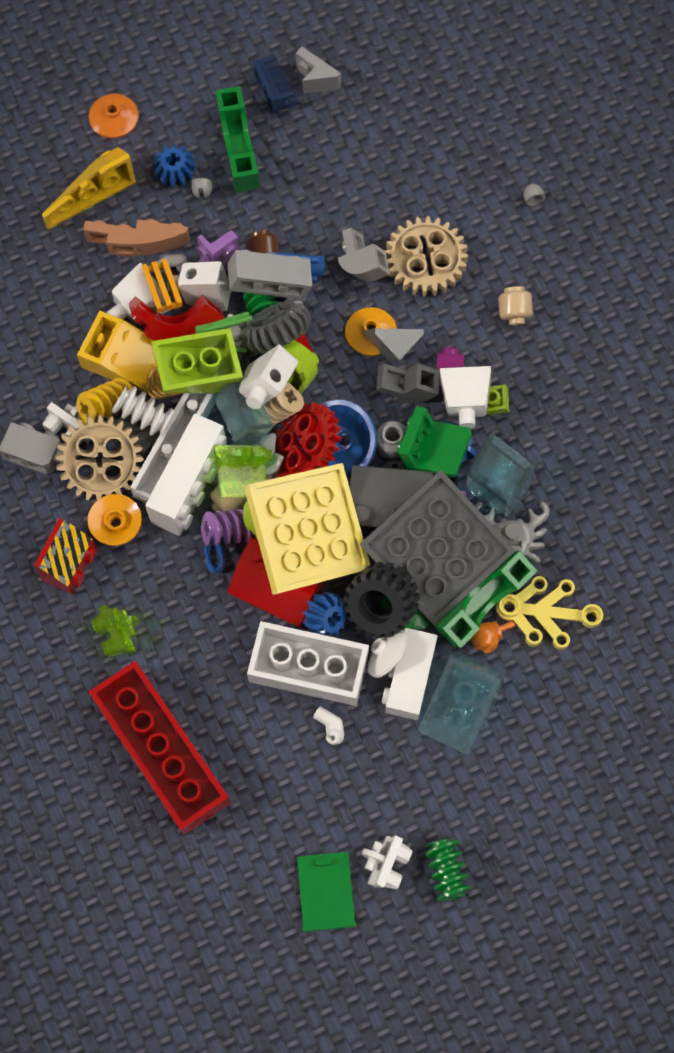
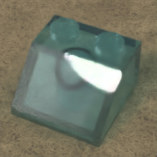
M241 383L227 384L214 399L235 445L242 455H247L273 428V425L263 405L260 409H252L246 404L247 398L239 392Z

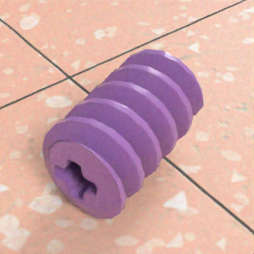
M237 509L236 511L227 510L225 513L223 511H216L215 513L209 511L203 515L201 533L203 541L207 546L209 545L210 538H212L214 545L220 544L221 537L225 545L230 544L231 536L235 544L240 543L241 535L245 543L249 542L251 535H253L255 540H258L255 538L257 536L251 530L248 531L245 526L243 509Z

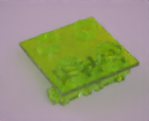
M214 445L220 498H247L244 486L267 480L265 463L271 460L272 453L262 445Z

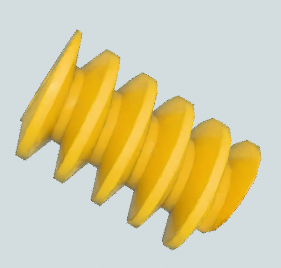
M118 377L96 388L94 387L80 393L76 404L82 421L88 423V415H91L93 421H97L99 414H102L104 419L109 418L110 415H116L120 411L123 412V409L116 413H113L112 410L126 385L127 391L132 388V385L124 378Z

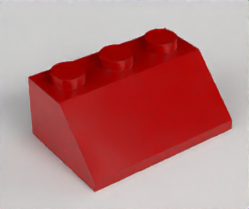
M250 538L238 560L228 594L301 628L306 618L303 611L308 610L309 607L307 601L313 602L314 594H319L325 581L273 595L259 542Z

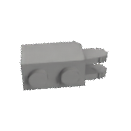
M13 422L10 423L0 445V454L3 460L45 475L53 473L56 466L63 462L55 458V454L63 453V451L57 448V443H61V440L56 434L48 431L44 433L35 431L34 427L26 423H20V425Z

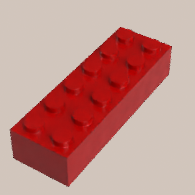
M136 660L88 691L183 835H186L231 804L229 797Z

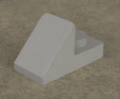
M301 47L296 52V67L306 76L303 79V93L333 91L341 87V73L304 47Z

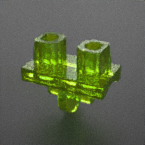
M106 604L98 608L100 614L92 619L91 623L98 634L109 631L111 638L102 642L101 645L105 655L112 657L120 653L131 654L136 651L130 637L136 635L134 627L139 623L138 616H128L126 610L119 612L117 607L108 608Z

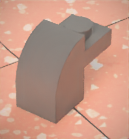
M353 228L342 231L344 239L342 247L346 255L339 257L338 261L345 271L367 282L390 275L386 252L375 244L365 247L363 235Z

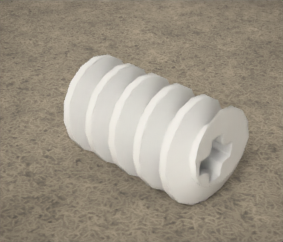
M126 385L112 412L116 413L123 409L121 418L125 419L131 414V424L134 425L137 421L141 420L140 429L144 430L150 425V435L155 434L157 431H160L161 435L174 410L170 408L164 413L165 404L160 403L157 407H154L155 398L152 397L145 402V392L136 396L137 388L133 386L127 391Z

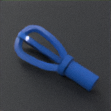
M210 538L209 545L204 547L207 569L212 573L221 572L226 567L221 544L214 545L219 554L220 564L217 567L213 566L210 560V545L213 541Z

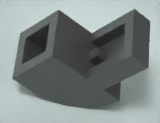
M383 363L378 366L376 391L394 396L393 401L425 402L438 395L440 370L418 363L404 370Z

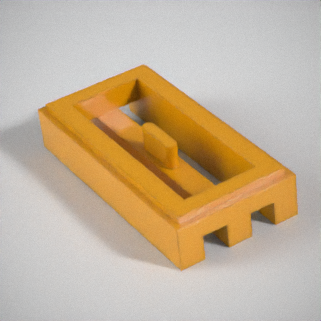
M162 259L161 263H157V261L151 262L150 266H147V264L141 265L157 313L182 307V300L167 259ZM160 270L164 271L175 302L171 303ZM151 272L155 273L165 301L164 305L160 303L150 275Z

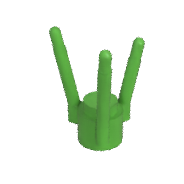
M244 312L213 323L196 326V334L251 321L253 317L249 316V312ZM235 346L236 352L245 353L248 351L246 347Z

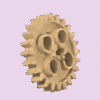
M427 216L426 221L423 223L419 217H416V224L414 225L407 220L406 229L399 225L398 234L392 232L391 241L386 243V249L388 250H385L388 267L390 268L389 277L396 276V285L403 282V291L412 287L413 295L418 290H422L423 297L426 296L427 290H431L434 296H436L437 289L439 288L446 293L447 284L454 288L455 279H462V272L466 271V262H468V254H466L467 245L463 244V236L456 237L457 228L449 230V222L441 226L440 218L431 223L429 216ZM420 237H423L425 240L426 254L428 259H430L432 276L427 271L426 256L423 254V244ZM437 240L440 241L441 244L434 245L431 243V241ZM413 245L416 249L409 250L406 246ZM438 263H444V264H446L447 266L444 267V268H441V267H438L436 264H438ZM420 268L422 271L413 272L411 269Z
M102 414L98 415L97 421H93L91 415H88V423L85 424L82 420L77 419L78 428L69 425L68 429L71 434H61V438L66 443H57V448L63 451V453L55 454L57 460L63 461L56 466L57 470H65L60 476L61 480L70 479L67 488L71 489L76 486L77 496L85 491L86 500H89L92 494H96L97 501L101 498L102 494L107 496L111 495V492L114 491L116 494H121L120 488L122 486L130 490L128 481H134L136 476L133 472H139L141 469L136 462L143 461V456L136 454L143 450L142 446L133 445L138 441V436L133 435L129 437L132 428L129 426L123 430V420L118 421L116 425L113 424L112 415L109 416L107 421H103ZM84 438H89L93 440L94 444L91 449L83 450L79 447V442ZM110 439H117L121 442L120 447L114 451L107 449L106 443ZM98 452H102L103 457H105L102 458L101 463H97L95 458H75L76 455L97 457ZM110 457H124L123 460L109 459ZM83 465H90L93 468V472L89 476H82L78 473L79 468ZM111 465L120 468V472L114 477H110L105 473L107 467Z

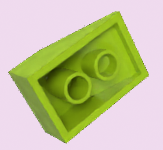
M231 328L151 342L163 393L215 394L239 389L243 375Z

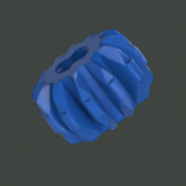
M174 143L170 149L164 145L162 148L163 152L156 151V159L152 162L153 169L155 170L154 175L157 179H161V183L164 186L169 182L173 188L176 186V183L184 186L185 179L192 180V172L196 169L195 162H193V154L187 152L185 146L177 149V145Z
M323 591L322 594H314L313 602L307 601L309 607L308 610L303 611V614L306 616L303 623L308 627V631L325 636L338 637L339 629H345L343 624L348 620L347 612L344 609L346 604L342 597Z

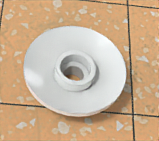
M401 630L398 634L394 633L389 638L384 635L382 639L378 638L372 644L371 655L367 665L368 673L372 677L384 676L399 662L408 641L407 633L404 630Z

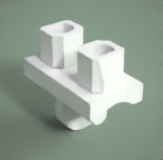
M51 402L47 407L49 415L42 425L46 431L57 434L63 426L68 430L65 434L70 435L68 426L71 425L78 428L77 419H82L79 416L77 405L73 407L67 404L64 410ZM84 438L79 442V445L82 443V441L89 443L91 439Z
M396 835L393 837L386 836L383 844L375 841L372 850L363 849L361 855L368 858L365 869L372 871L367 884L373 887L398 889L402 875L391 870L393 863L397 861L401 864H407L412 854V850L402 843V838Z

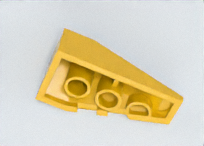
M117 147L112 151L104 152L42 213L47 229L49 230L136 183L128 153Z

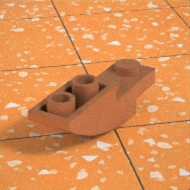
M138 219L136 228L126 224L110 225L99 220L94 222L85 221L83 228L86 241L107 245L109 255H153L177 249L190 242L188 227L179 223H159L154 219Z

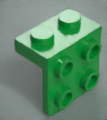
M416 406L413 415L408 419L405 436L399 442L398 454L407 468L435 474L442 470L446 476L454 477L458 474L472 437V431L468 427L433 421L426 408Z

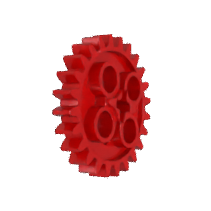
M312 402L309 405L304 403L303 409L296 412L295 415L289 416L288 422L282 420L283 429L276 430L279 437L275 442V453L282 455L284 458L276 472V478L329 466V461L336 460L333 452L340 450L335 445L342 440V437L337 435L342 428L337 425L340 420L334 417L335 412L322 404Z

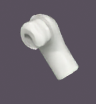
M320 706L313 718L325 725L326 740L329 744L336 745L341 743L345 735L341 718Z

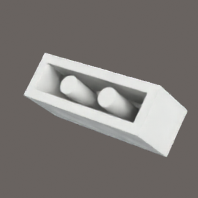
M405 628L404 631L408 637L407 646L399 662L389 671L388 677L393 678L391 688L385 687L382 704H386L385 713L418 721L437 642V635Z

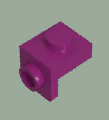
M443 347V351H437V370H440V368L464 367L463 352H458L459 348ZM439 374V386H441L440 374Z

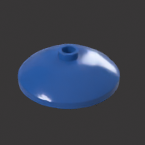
M347 400L327 401L322 405L335 412L334 417L340 420L337 425L342 428L337 433L338 436L342 437V440L335 445L340 450L333 452L336 460L329 461L328 465L343 463L346 477L349 479L351 478L352 465L368 466L372 461L377 446L376 428L370 415L358 404ZM345 436L349 438L347 445L343 443Z

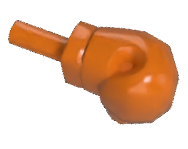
M496 621L481 623L480 630L470 639V642L476 650L491 653L496 650L498 641L502 639V632L515 627L514 621H509L500 626Z

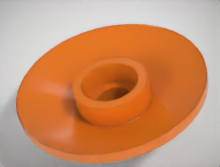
M108 94L100 97L93 103L89 111V122L92 129L100 136L110 139L121 138L129 134L136 127L139 118L136 104L122 94Z

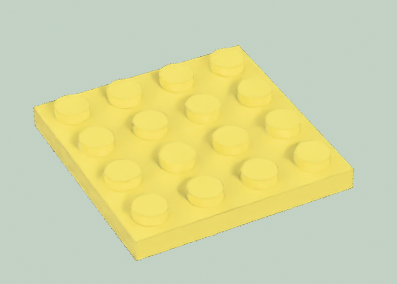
M343 463L244 486L273 595L361 572L370 565L368 554L360 545L363 541V536Z

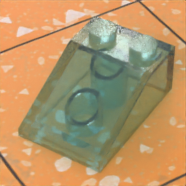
M491 433L467 475L466 485H468V489L476 497L482 496L487 500L490 508L494 509L496 513L501 514L502 512L508 517L528 494L535 466L495 434Z
M456 651L450 656L418 731L468 755L507 675Z

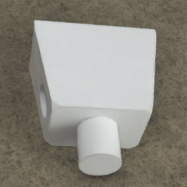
M222 262L184 263L180 276L173 275L177 289L181 292L186 304L193 305L203 295L222 310H227L231 291H229V280Z
M141 263L112 290L116 306L107 311V314L122 320L127 317L136 327L141 324L131 317L132 313L129 307V302L134 296L156 311L142 272ZM151 275L160 303L164 305L165 301L158 282ZM170 310L160 312V314H164Z
M277 345L250 363L246 369L239 392L247 398L246 404L252 409H260L263 404L279 395L299 362L281 345Z
M491 366L440 368V381L448 417L459 418V426L470 429L475 428V417L486 416L491 384Z

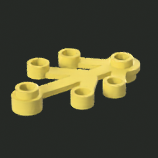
M542 576L533 578L531 584L517 595L509 594L496 603L498 616L506 621H514L526 635V643L532 647H536L541 643L543 635L540 630L531 626L524 615L534 616L553 638V646L558 650H564L568 647L570 637L567 633L562 632L551 618L579 621L587 628H596L603 619L602 609L595 604H589L583 610L552 607L563 597L568 598L572 596L575 585L568 579L562 580L554 591L537 604H527L525 602L534 594H543L546 591L548 583ZM542 582L544 587L537 589L534 583ZM568 585L571 591L564 592L561 586ZM511 604L514 607V611L508 612L504 606ZM593 614L596 620L590 622L587 620L586 615ZM537 634L539 640L531 641L529 635ZM563 637L566 640V644L560 645L556 639Z

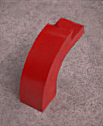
M203 295L186 312L174 316L157 313V311L136 296L129 302L132 313L131 317L143 325L145 336L153 341L196 334V326L225 319L222 309Z

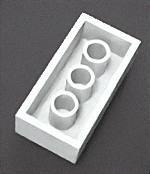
M194 413L145 505L151 524L178 536L181 535L183 529L187 530L193 519L191 513L195 506L199 507L205 496L203 490L207 483L211 484L217 472L215 467L219 460L223 461L229 449L223 425Z
M260 621L247 672L248 680L255 684L357 706L369 655V645Z

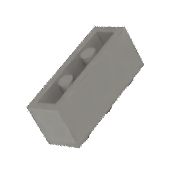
M235 250L228 262L229 291L304 299L312 288L310 259L298 256H280L274 253L264 254L249 250Z

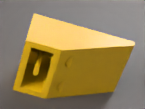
M99 311L77 354L81 368L111 380L118 377L124 378L132 387L135 386L137 390L148 394L146 389L147 374L152 368L157 366L151 344L153 340L146 337L143 331L128 322L102 311Z

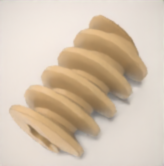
M286 383L282 392L263 404L260 409L250 408L253 424L257 429L268 430L270 427L300 411L304 406L303 397L290 383Z

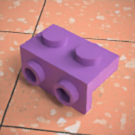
M230 230L212 244L202 234L198 236L199 247L197 251L201 257L199 262H222L225 272L228 271L230 258L235 250H239L236 234Z

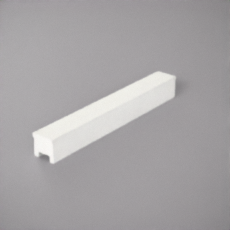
M244 323L238 324V326L242 329ZM243 339L234 343L237 347H246ZM237 352L238 360L241 359L244 352ZM184 393L169 422L157 439L130 487L133 498L145 504L147 503L194 413L207 418L221 393Z

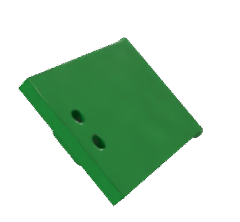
M348 852L297 857L303 919L302 931L309 932L356 927Z

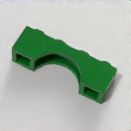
M237 86L215 90L235 193L260 189L259 173L251 145L241 88Z
M515 550L506 561L440 621L432 626L450 645L462 648L480 630L481 621L487 612L505 596L518 591L537 570L520 551Z

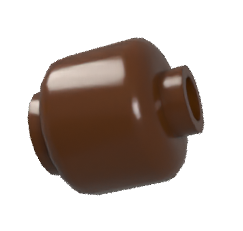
M270 230L252 232L245 242L246 250L264 254L267 252L280 253L278 237L270 233Z

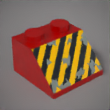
M59 518L34 564L42 581L72 594L75 587L79 588L85 577L83 572L87 564H92L96 557L95 543L91 537L66 520Z

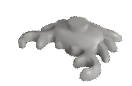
M544 501L539 504V507L543 509L541 515L534 514L532 509L528 510L529 523L523 522L522 519H502L501 522L495 523L494 509H491L487 515H483L514 550L520 551L527 559L540 563V558L529 551L545 547L543 542H534L547 532L546 528L534 532L536 527L545 522L549 517L550 509ZM482 502L475 504L478 510L482 507Z

